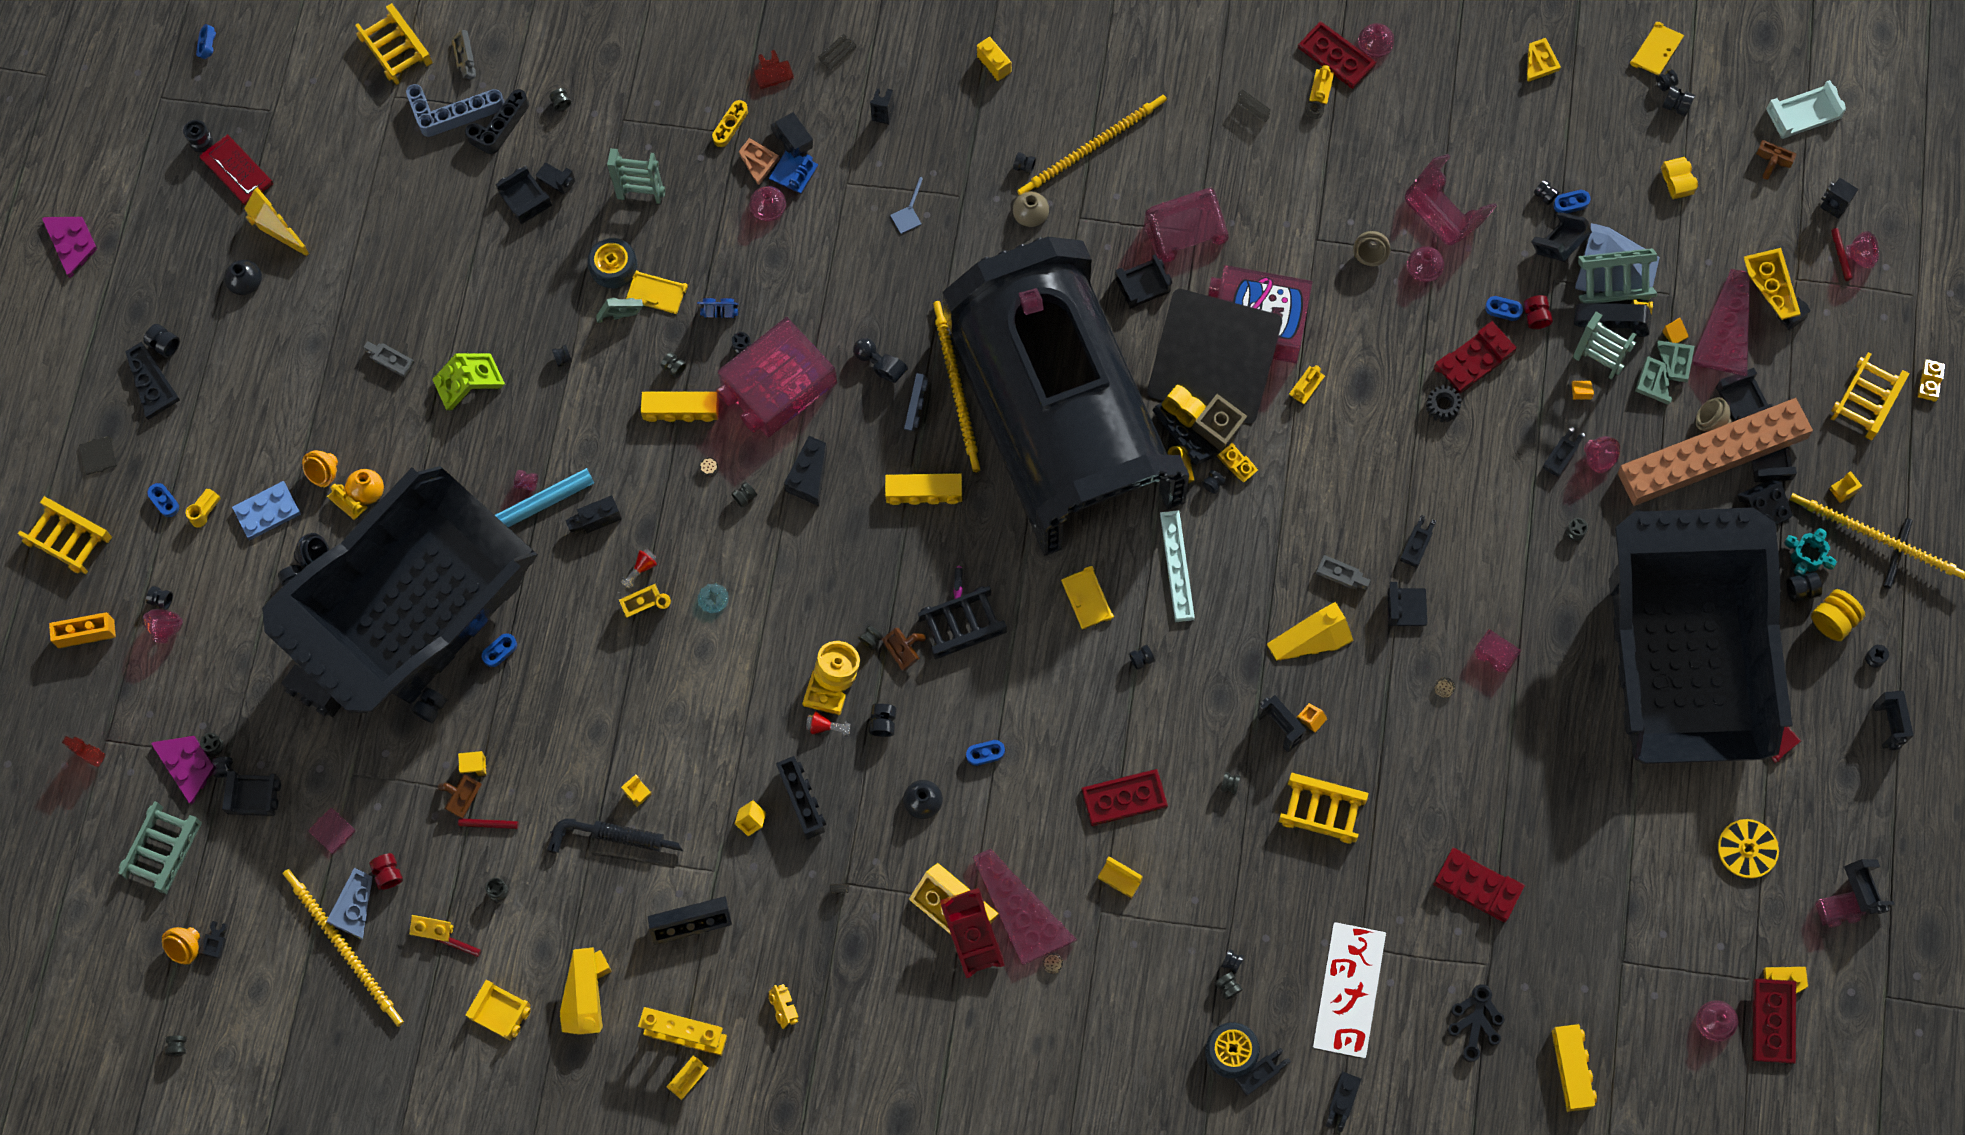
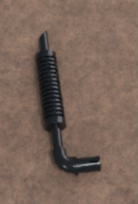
M568 818L559 821L553 830L550 831L551 837L547 848L549 852L559 853L566 830L574 831L577 829L591 832L592 838H600L605 841L608 839V841L619 842L625 845L627 843V845L631 844V846L644 849L650 848V850L654 849V851L658 852L661 851L662 847L683 851L678 842L664 840V834L645 832V830L641 831L640 829L637 831V829L626 826L622 827L621 825L614 826V824L596 821L594 825Z

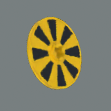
M1749 819L1735 821L1723 830L1718 840V853L1722 863L1730 872L1739 877H1761L1767 874L1777 862L1779 847L1776 837L1768 827L1758 821ZM1750 845L1752 847L1751 852H1745V846Z

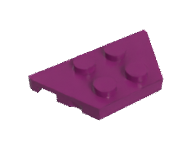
M44 217L42 220L66 274L70 278L74 275L73 271L79 265L82 266L87 261V258L97 250L95 242L83 217Z
M195 736L151 743L180 790L192 805L195 802L194 798L200 789L204 788L207 779L215 770V766L208 755L201 748Z

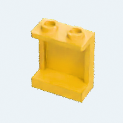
M485 980L466 1016L470 1020L511 1041L513 1037L515 1038L518 1035L522 1020H526L529 1016L531 1005L526 1000H522L495 986L492 982Z

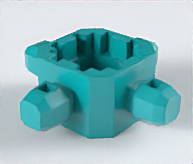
M1819 528L1814 534H1804L1799 541L1792 535L1787 536L1784 544L1788 548L1794 549L1791 559L1796 564L1794 569L1796 575L1802 577L1806 571H1816L1821 564L1830 570L1835 567L1837 561L1831 556H1826L1830 547L1828 542L1824 540L1826 537L1825 530ZM1810 543L1811 547L1819 548L1820 556L1817 561L1811 562L1810 558L1802 557L1800 551L1804 544Z

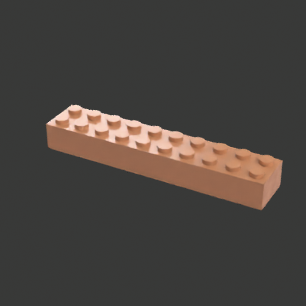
M1794 398L1620 466L1618 475L1633 506H1636L1804 441L1810 437L1813 429L1799 402Z

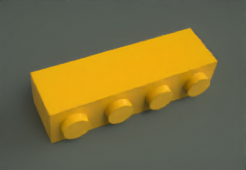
M642 392L641 414L643 420L649 422L657 420L668 422L684 420L686 422L703 420L711 422L718 420L719 398L717 392Z
M962 474L885 475L886 503L892 505H899L901 503L917 505L920 502H928L929 504H938L939 502L956 504L962 502Z
M1579 1024L1555 1027L1552 1030V1036L1567 1112L1592 1109L1595 1103H1597V1095L1595 1090L1592 1091L1591 1082H1593V1075L1587 1066L1589 1054L1587 1050H1584L1583 1029L1580 1030Z

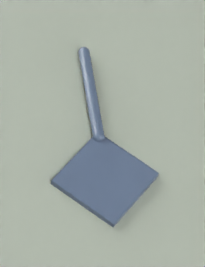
M922 177L918 180L909 207L890 215L900 234L922 225L912 208L923 180Z

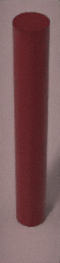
M1834 228L1831 230L1845 281H1849L1853 277L1839 229Z
M463 818L458 820V826L518 829L519 825L518 821Z
M449 937L448 942L436 940L476 957H479L481 954V949Z

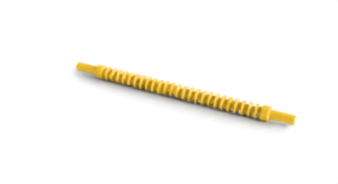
M1161 95L1151 103L1144 104L1142 108L1138 109L1139 111L1135 110L1134 114L1131 113L1130 116H1126V119L1123 118L1122 122L1118 121V125L1114 124V127L1109 128L1110 130L1106 129L1105 133L1102 132L1101 136L1097 135V138L1094 137L1093 141L1089 140V144L1085 143V146H1081L1080 149L1077 148L1076 152L1073 151L1072 155L1068 154V157H1064V160L1060 159V163L1056 162L1055 166L1051 165V169L1047 168V171L1044 170L1043 174L1039 173V176H1034L1031 182L1017 190L1018 194L1021 195L1029 192L1035 187L1039 188L1042 186V182L1046 183V180H1050V177L1054 178V174L1058 175L1059 171L1063 172V169H1067V166L1070 167L1071 163L1075 164V160L1079 161V158H1084V155L1087 156L1088 152L1092 153V149L1096 150V147H1100V144L1104 145V141L1108 142L1109 139H1113V136H1117V133L1121 134V130L1125 131V128H1129V125L1133 126V122L1137 123L1138 120H1142V117H1146V114H1151L1153 109L1166 102L1167 98L1165 95Z
M935 301L933 303L937 318L935 323L938 327V335L941 336L939 339L942 341L941 345L943 346L942 350H944L943 355H945L947 373L950 374L949 379H951L953 397L956 398L954 402L957 403L955 406L958 408L956 411L959 413L960 426L963 427L961 431L964 432L962 436L965 437L963 440L966 442V453L970 456L973 472L980 471L977 457L978 448L975 445L976 441H973L975 439L972 436L974 432L971 431L973 428L970 426L968 408L965 407L967 403L964 402L966 399L963 397L961 379L958 378L960 374L957 373L959 371L957 369L958 365L956 364V359H954L955 354H953L952 341L949 340L951 338L948 335L950 332L947 330L948 326L943 316L940 301Z
M1792 493L1789 499L1806 507L1810 512L1815 511L1816 515L1820 513L1821 517L1831 518L1832 522L1835 520L1837 524L1846 525L1847 529L1857 530V533L1861 532L1863 536L1868 535L1867 538L1872 537L1873 541L1877 539L1878 543L1888 544L1889 548L1892 546L1894 550L1903 551L1904 555L1914 556L1915 560L1918 558L1920 562L1925 561V564L1929 563L1930 567L1934 565L1935 569L1940 568L1941 572L1944 570L1950 576L1953 574L1965 580V571L1956 568V565L1953 563L1943 562L1942 558L1932 557L1931 553L1927 555L1926 551L1921 552V549L1916 550L1915 546L1912 548L1910 544L1901 543L1900 539L1890 538L1889 534L1886 536L1884 532L1879 533V530L1875 531L1874 527L1870 529L1869 525L1859 524L1858 520L1855 522L1853 518L1844 517L1843 513L1833 512L1832 508L1828 510L1827 506L1822 507V504L1818 505L1817 501H1809Z
M290 869L285 870L283 875L293 887L295 895H299L298 899H302V904H306L305 908H309L308 912H312L311 916L315 917V921H319L318 925H322L321 929L325 930V934H328L331 943H335L334 947H338L337 951L341 952V956H345L344 960H348L347 964L351 965V969H355L354 973H358L357 977L361 978V982H364V987H368L367 991H371L370 995H374V1000H378V1005L381 1004V1010L387 1012L397 1027L401 1026L404 1021L393 1008L394 1004L392 1001L387 1000L388 996H384L385 992L380 991L381 987H377L378 983L374 982L375 979L371 978L370 973L367 974L368 969H364L365 965H361V960H357L358 956H354L355 952H351L352 948L348 947V943H344L345 939H341L342 935L338 934L339 931L335 930L334 926L326 923L328 917H325L326 913L322 912V908H318L319 904H315L316 900L312 899L313 896L309 895V891H306L305 885L297 880Z

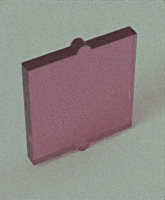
M332 807L322 817H319L318 821L308 830L332 854L342 844H346V840L356 831Z

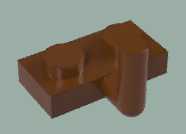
M1762 140L1756 154L1763 159L1770 160L1762 177L1768 180L1777 163L1780 166L1791 168L1797 154Z
M894 628L882 641L900 668L907 670L920 659L911 645L915 641H925L926 635L913 633L906 639L899 628Z
M463 774L456 787L449 783H440L437 787L439 791H447L452 794L444 809L459 818H463L482 784L466 774Z

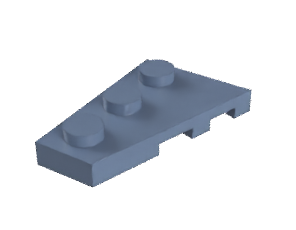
M917 373L904 428L909 431H914L915 428H918L920 421L918 414L919 410H922L924 403L923 395L928 385V378L923 374Z
M356 868L353 869L326 923L361 940L363 939L372 876Z

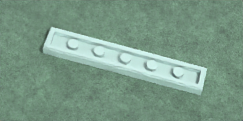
M1179 510L1160 512L1175 622L1191 621L1195 617Z

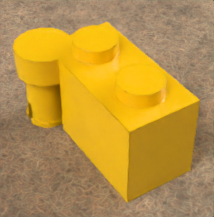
M653 584L620 599L619 602L626 617H629L654 605H657L660 609H665L671 604V599L667 594H660L656 584Z

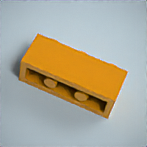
M107 612L49 623L50 639L57 648L116 638L114 619Z

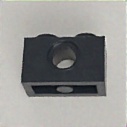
M1839 177L1836 183L1832 181L1821 198L1823 203L1820 208L1839 219L1859 189Z

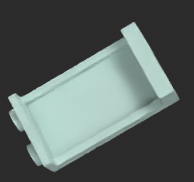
M1829 80L1826 81L1823 87L1779 102L1778 98L1773 99L1768 104L1766 110L1781 138L1784 139L1841 119L1846 111V106L1838 96L1837 88Z

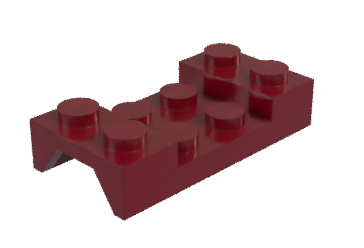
M1491 321L1461 347L1452 353L1449 352L1437 361L1433 369L1436 372L1442 373L1452 383L1453 388L1456 389V394H1461L1514 355L1517 347Z
M1453 847L1433 885L1506 923L1525 885L1509 876L1504 877L1470 859L1471 856Z
M979 888L940 900L966 978H970L979 970L992 966H1005Z

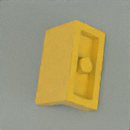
M1108 856L1106 864L1098 875V879L1132 898L1142 883L1143 876Z

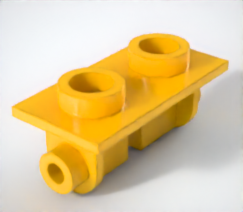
M1324 65L1320 70L1316 69L1309 101L1327 105L1334 75L1330 71L1329 66Z
M1317 365L1314 367L1309 366L1289 395L1305 404L1325 377L1320 372L1321 368Z
M333 484L331 486L332 492L327 497L353 520L368 508L366 505L355 502L350 496H347L343 485Z
M412 915L410 935L449 941V935L453 932L451 922Z
M784 984L778 987L774 985L769 991V1001L774 1005L777 1022L784 1029L789 1023L791 1025L798 1023L797 1019L799 1017L794 1004L786 1005V1003L792 1001L788 988Z
M692 1056L667 1085V1088L682 1100L709 1068L698 1058Z

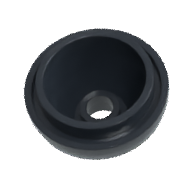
M237 260L227 267L224 280L227 288L232 293L247 295L259 287L262 274L259 267L252 261Z
M306 534L299 539L296 545L294 559L302 567L306 568L317 558L329 551L328 544L319 534Z
M918 780L908 786L904 793L903 802L905 809L911 816L918 819H928L939 812L943 803L941 790L936 784L928 780ZM925 793L926 798L920 799L919 795Z

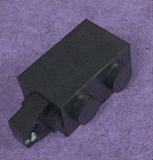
M611 495L577 509L578 513L565 521L570 532L585 529L588 534L622 520Z

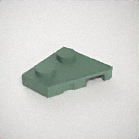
M607 299L596 315L597 323L603 322L604 317L613 316L615 320L637 315L643 307L642 299Z
M1658 341L1657 347L1662 361L1666 365L1668 379L1688 382L1695 346Z
M1647 357L1644 361L1635 392L1669 405L1672 398L1669 397V381L1666 377L1665 363Z

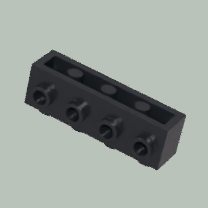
M795 756L777 762V769L806 839L808 840L825 833L823 826L827 824L823 815H819L816 808H819L815 796L811 797L809 793L812 788L808 779L804 780L802 773L805 771L801 761L797 762Z
M726 896L648 916L649 930L654 945L732 925Z

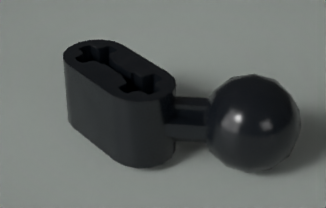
M861 338L856 341L853 346L856 358L861 361L872 362L874 364L872 367L874 372L881 378L896 383L908 370L907 365L902 360L888 354L879 355L876 352V345L871 339Z

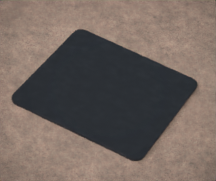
M1176 289L1172 294L1147 389L1148 395L1151 398L1164 401L1176 385H1180L1187 389L1192 397L1199 399L1207 407L1215 395L1218 394L1247 415L1244 423H1253L1259 411L1282 326V317L1276 313L1184 289Z

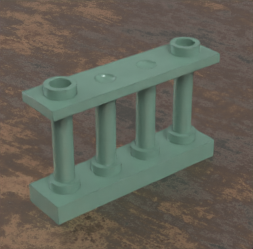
M610 148L607 166L617 199L624 200L625 194L629 192L654 194L656 203L660 204L661 197L665 196V187L662 185L658 169L659 161L656 160L655 154H650L649 161L622 159L618 149Z
M1651 248L1578 256V264L1582 269L1586 270V294L1579 295V300L1582 303L1596 304L1631 299L1649 300L1651 297H1657V292L1654 288H1649V264L1657 261V253ZM1640 263L1642 264V289H1631V266ZM1621 265L1623 266V290L1612 291V268ZM1603 267L1605 268V292L1594 293V270Z
M1595 312L1585 328L1573 358L1578 361L1582 355L1593 358L1612 369L1609 376L1612 379L1615 374L1619 375L1624 368L1622 362L1627 352H1631L1636 344L1633 341L1636 334L1632 333L1628 340L1602 326L1600 322L1602 315Z
M154 801L153 805L146 812L147 817L126 859L120 863L118 873L126 879L133 873L153 881L155 884L154 888L167 895L202 822L191 815L184 821L162 812L164 807ZM160 819L180 827L182 831L179 837L175 839L153 830L157 820ZM151 837L171 845L173 849L170 855L166 857L144 848L148 838ZM142 855L162 863L164 867L161 874L157 875L135 866L139 856Z

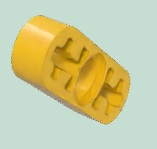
M735 101L714 130L712 138L716 146H726L747 116L748 108L744 101ZM742 107V108H743V111L740 110V111L737 113L736 108H737V109H740V108ZM729 120H733L735 122V125L733 127H727L725 123ZM724 133V139L718 140V137H721Z

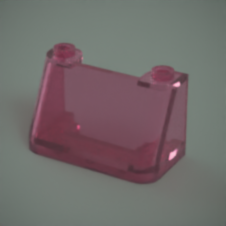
M1213 188L1203 189L1155 205L1145 212L1144 227L1158 259H1161L1163 262L1174 260L1178 250L1208 240L1220 245L1229 238Z

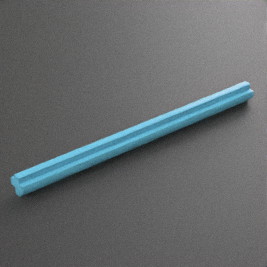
M586 468L495 516L507 527H510L594 484V481Z

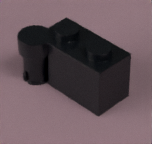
M794 112L770 125L773 134L778 140L781 139L787 153H791L794 158L813 148V138Z

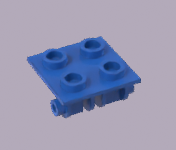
M785 151L769 179L801 194L818 164L812 161L813 157L810 155H806V157L799 155L794 158L791 153Z
M702 298V302H697V304L704 305V308L700 309V315L704 316V318L714 317V307L715 318H718V307H720L721 318H723L724 307L725 317L734 318V316H738V309H735V305H739V303L734 302V299L722 298L721 302H716V299Z

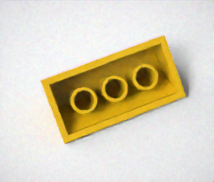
M937 863L926 871L909 900L950 933L940 900L970 891V889ZM984 902L987 915L992 924L999 913Z

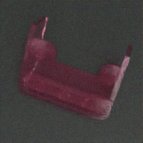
M1449 154L1432 159L1406 191L1405 200L1445 244L1453 245L1477 229L1497 205L1495 203L1480 207L1479 210H1470L1464 215L1441 191L1446 184V177L1440 171L1451 157Z

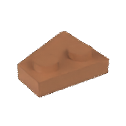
M750 138L739 150L740 157L758 185L761 184L779 160V155Z

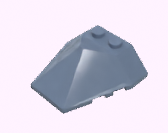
M1591 223L1590 229L1592 233L1587 237L1584 256L1642 250L1645 248L1609 227ZM1658 256L1656 262L1649 264V288L1653 287L1660 258ZM1640 263L1631 266V289H1642V264ZM1614 266L1612 268V291H1622L1623 266ZM1603 267L1594 270V293L1605 291V268ZM1580 268L1575 289L1586 291V270Z

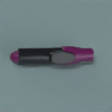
M957 566L955 569L954 599L961 597L963 569L961 566Z

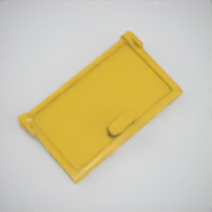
M1655 22L1653 29L1635 57L1630 61V64L1656 75L1660 74L1684 35L1665 27L1660 22Z
M636 270L626 299H642L644 306L677 314L688 284L644 274Z
M1093 566L1084 568L1083 571L1061 580L1082 629L1114 618L1095 576Z

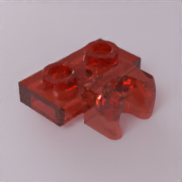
M775 50L771 51L772 58L770 60H765L762 54L758 56L761 69L754 71V75L760 90L794 79L788 60L779 63Z
M65 736L62 741L74 754L97 768L105 758L106 754L101 752L100 749L90 744H85L83 740L75 736L73 739Z

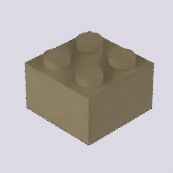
M1216 394L1197 418L1191 429L1222 451L1244 423L1247 415Z

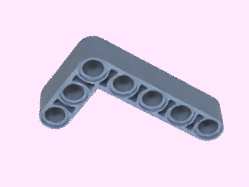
M412 84L406 90L421 133L427 137L495 114L504 104L502 93L499 90L493 89L430 111L421 86Z

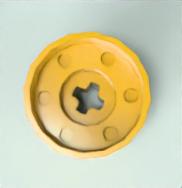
M1840 589L1833 590L1826 597L1824 603H1821L1811 613V619L1818 630L1835 641H1842L1852 631V628H1855L1865 618V611L1861 604L1852 595Z

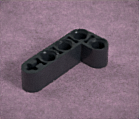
M521 89L514 90L487 128L476 123L469 124L465 129L469 143L488 154L496 153L527 111L529 102L526 93Z
M1580 303L1576 305L1574 325L1586 328L1595 312H1598L1602 315L1600 322L1606 328L1632 329V333H1635L1638 337H1646L1650 334L1651 313L1646 305Z

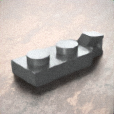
M462 30L452 39L457 69L461 70L463 78L472 80L476 77V70L473 67L474 60L468 31Z
M367 341L364 345L365 351L371 354L369 357L373 361L404 378L415 363L413 359L383 343H378L376 346Z
M1326 555L1323 556L1316 571L1317 575L1351 589H1357L1358 587L1367 590L1371 581L1362 577L1363 573L1359 571L1360 569Z

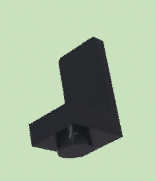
M544 163L536 173L537 179L564 195L575 182L573 172L570 169L565 168L562 172L548 163Z

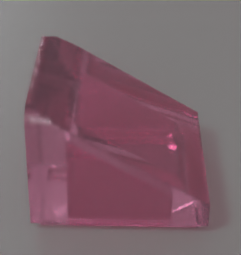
M1037 288L1019 293L1025 314L1043 310L1042 298Z

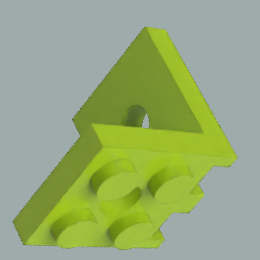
M455 354L432 379L446 410H453L471 389L502 388L505 385L491 354Z

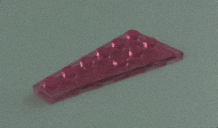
M1735 269L1730 270L1693 357V365L1747 376L1750 276L1748 272Z
M992 849L973 856L975 865L999 913L1022 966L1077 941L1073 934L1055 918L1050 910L1015 876Z

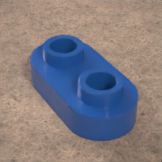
M207 24L203 25L200 30L196 55L203 59L212 55V44L216 35L214 27Z
M1577 190L1557 196L1553 206L1556 212L1567 214L1587 208L1591 198L1585 190Z
M1498 296L1490 297L1485 305V310L1489 315L1511 321L1518 320L1523 313V307L1519 302Z
M156 483L149 487L148 497L164 516L172 517L178 513V502L163 484ZM173 506L171 510H167V508Z
M511 634L499 636L483 651L482 659L484 663L489 667L498 666L516 650V639ZM506 643H511L509 647H504ZM491 656H496L494 660H490Z
M998 740L972 745L967 749L966 758L974 766L995 762L1004 757L1005 747ZM997 749L999 752L998 754H993L991 751ZM974 754L980 755L978 759H974L972 756Z

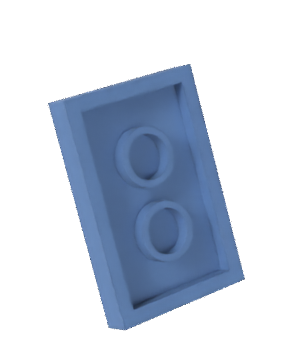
M284 481L232 507L249 540L301 515Z

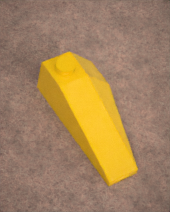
M258 187L254 189L244 208L248 214L246 219L252 226L255 224L263 232L307 256L309 252L302 241L290 227L287 228L288 225L280 214L277 215L272 204Z
M1778 248L1745 256L1744 262L1748 275L1781 320L1800 316V310L1782 249Z
M1336 602L1276 637L1267 643V646L1276 661L1299 657L1300 655L1318 654L1319 652L1329 650L1335 651L1353 642V638L1345 616Z
M594 947L573 950L560 1008L562 1032L573 1034L601 1032L603 1027Z

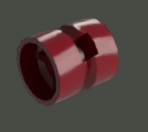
M1533 296L1524 301L1523 304L1525 313L1528 314L1527 322L1530 329L1546 328L1553 323L1547 296Z
M394 854L380 855L369 862L372 873L377 875L375 881L379 890L395 887L403 881L400 870L395 868L398 864Z

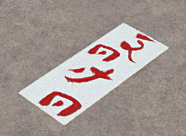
M1334 923L1313 1044L1314 1048L1366 1058L1386 936L1385 932Z

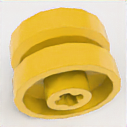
M833 641L823 645L818 652L814 668L816 681L820 686L830 691H843L851 687L856 679L860 658L858 652L846 642Z

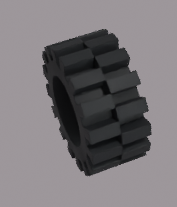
M1444 385L1440 389L1437 386L1428 395L1426 411L1430 412V417L1434 416L1435 421L1439 418L1440 422H1443L1444 419H1446V422H1449L1450 419L1453 420L1458 415L1462 400L1461 398L1459 399L1460 394L1455 393L1456 389L1453 388L1451 391L1450 386H1447V389L1444 388ZM1440 398H1445L1450 401L1451 407L1446 410L1440 409L1436 402Z

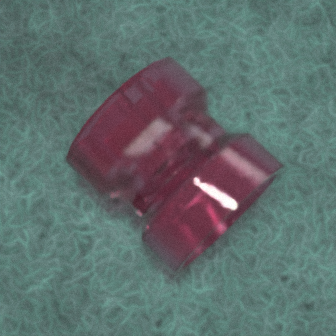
M518 470L514 479V488L522 489L524 487L527 491L534 492L538 483V474H527L523 470Z

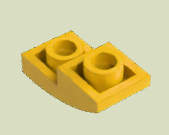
M1925 360L1918 390L1919 398L1935 402L1938 400L1945 364Z
M1233 443L1217 455L1223 464L1243 482L1258 471L1247 456L1244 457Z

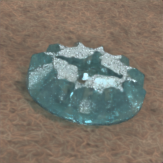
M717 583L707 584L704 588H701L698 595L700 607L709 613L720 612L726 607L729 600L726 589ZM710 592L715 596L718 595L716 597V604L711 599L708 600Z

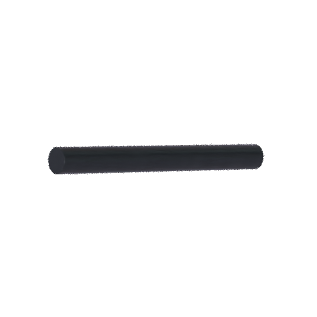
M1905 519L1899 537L1901 543L1905 542L1906 544L1913 523L1912 519ZM1898 549L1894 552L1884 583V587L1887 589L1892 587L1903 551L1899 552Z

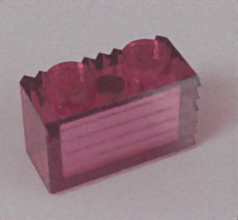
M1490 629L1487 630L1474 650L1478 659L1484 662L1487 660L1493 664L1492 667L1496 671L1505 673L1508 672L1521 652V649H1518Z
M1854 892L1822 898L1815 902L1822 926L1829 925L1830 928L1840 926L1841 922L1844 921L1849 923L1861 921L1860 918L1866 914V912H1861Z

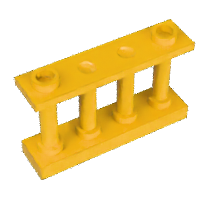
M391 3L386 6L389 14L381 21L366 30H363L359 23L356 24L358 30L356 35L361 42L365 41L381 63L388 80H393L397 85L399 81L396 74L418 61H423L426 66L433 62L428 51ZM390 23L397 25L396 30L374 43L368 37ZM405 36V43L382 56L378 51L380 47L395 38ZM409 48L416 51L414 56L392 69L387 61Z
M1868 352L1865 358L1860 357L1855 366L1858 370L1840 403L1836 401L1831 410L1834 413L1831 420L1834 421L1840 413L1865 426L1866 430H1868L1865 437L1873 440L1910 373L1902 370L1899 376L1896 374L1893 376L1868 363L1871 353ZM1863 369L1890 382V385H1892L1891 390H1884L1859 377ZM1857 384L1881 396L1882 400H1884L1883 405H1876L1851 392L1854 385ZM1847 398L1873 411L1874 415H1876L1875 419L1868 420L1843 407Z
M44 496L40 503L45 507V512L29 535L22 531L18 532L23 539L22 542L29 547L34 545L68 564V568L76 573L80 571L87 574L88 571L82 565L97 542L103 540L109 543L112 536L107 530ZM55 514L60 516L59 523L44 544L35 539L51 516ZM72 523L76 525L75 531L60 552L51 548L67 524ZM87 531L91 534V539L74 561L67 557V554L81 534Z
M1291 773L1288 785L1292 786L1293 791L1287 815L1281 813L1278 822L1288 828H1294L1295 826L1340 838V841L1344 843H1356L1359 834L1353 833L1358 807L1361 805L1365 806L1369 793ZM1303 789L1311 791L1312 794L1306 820L1294 817L1300 792ZM1322 795L1330 796L1332 799L1325 825L1314 822L1319 798ZM1342 800L1349 801L1351 804L1345 830L1333 827L1339 801Z
M646 1007L643 1009L638 1025L639 1028L645 1029L644 1036L722 1056L727 1040V1035L721 1034L722 1027Z

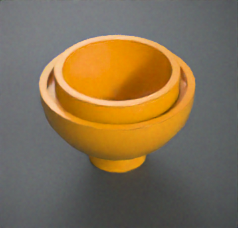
M315 450L304 455L302 459L303 471L312 483L320 487H326L334 481L338 461L333 454Z
M360 469L349 475L346 480L345 491L347 496H350L355 502L367 505L376 502L382 496L384 484L379 474L375 471Z
M181 927L171 928L163 933L162 946L165 953L173 961L181 964H190L197 957L200 935L191 927L188 929Z

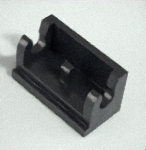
M878 88L875 91L873 100L870 101L872 121L889 125L894 110L893 90L887 89L886 95L880 97V89Z

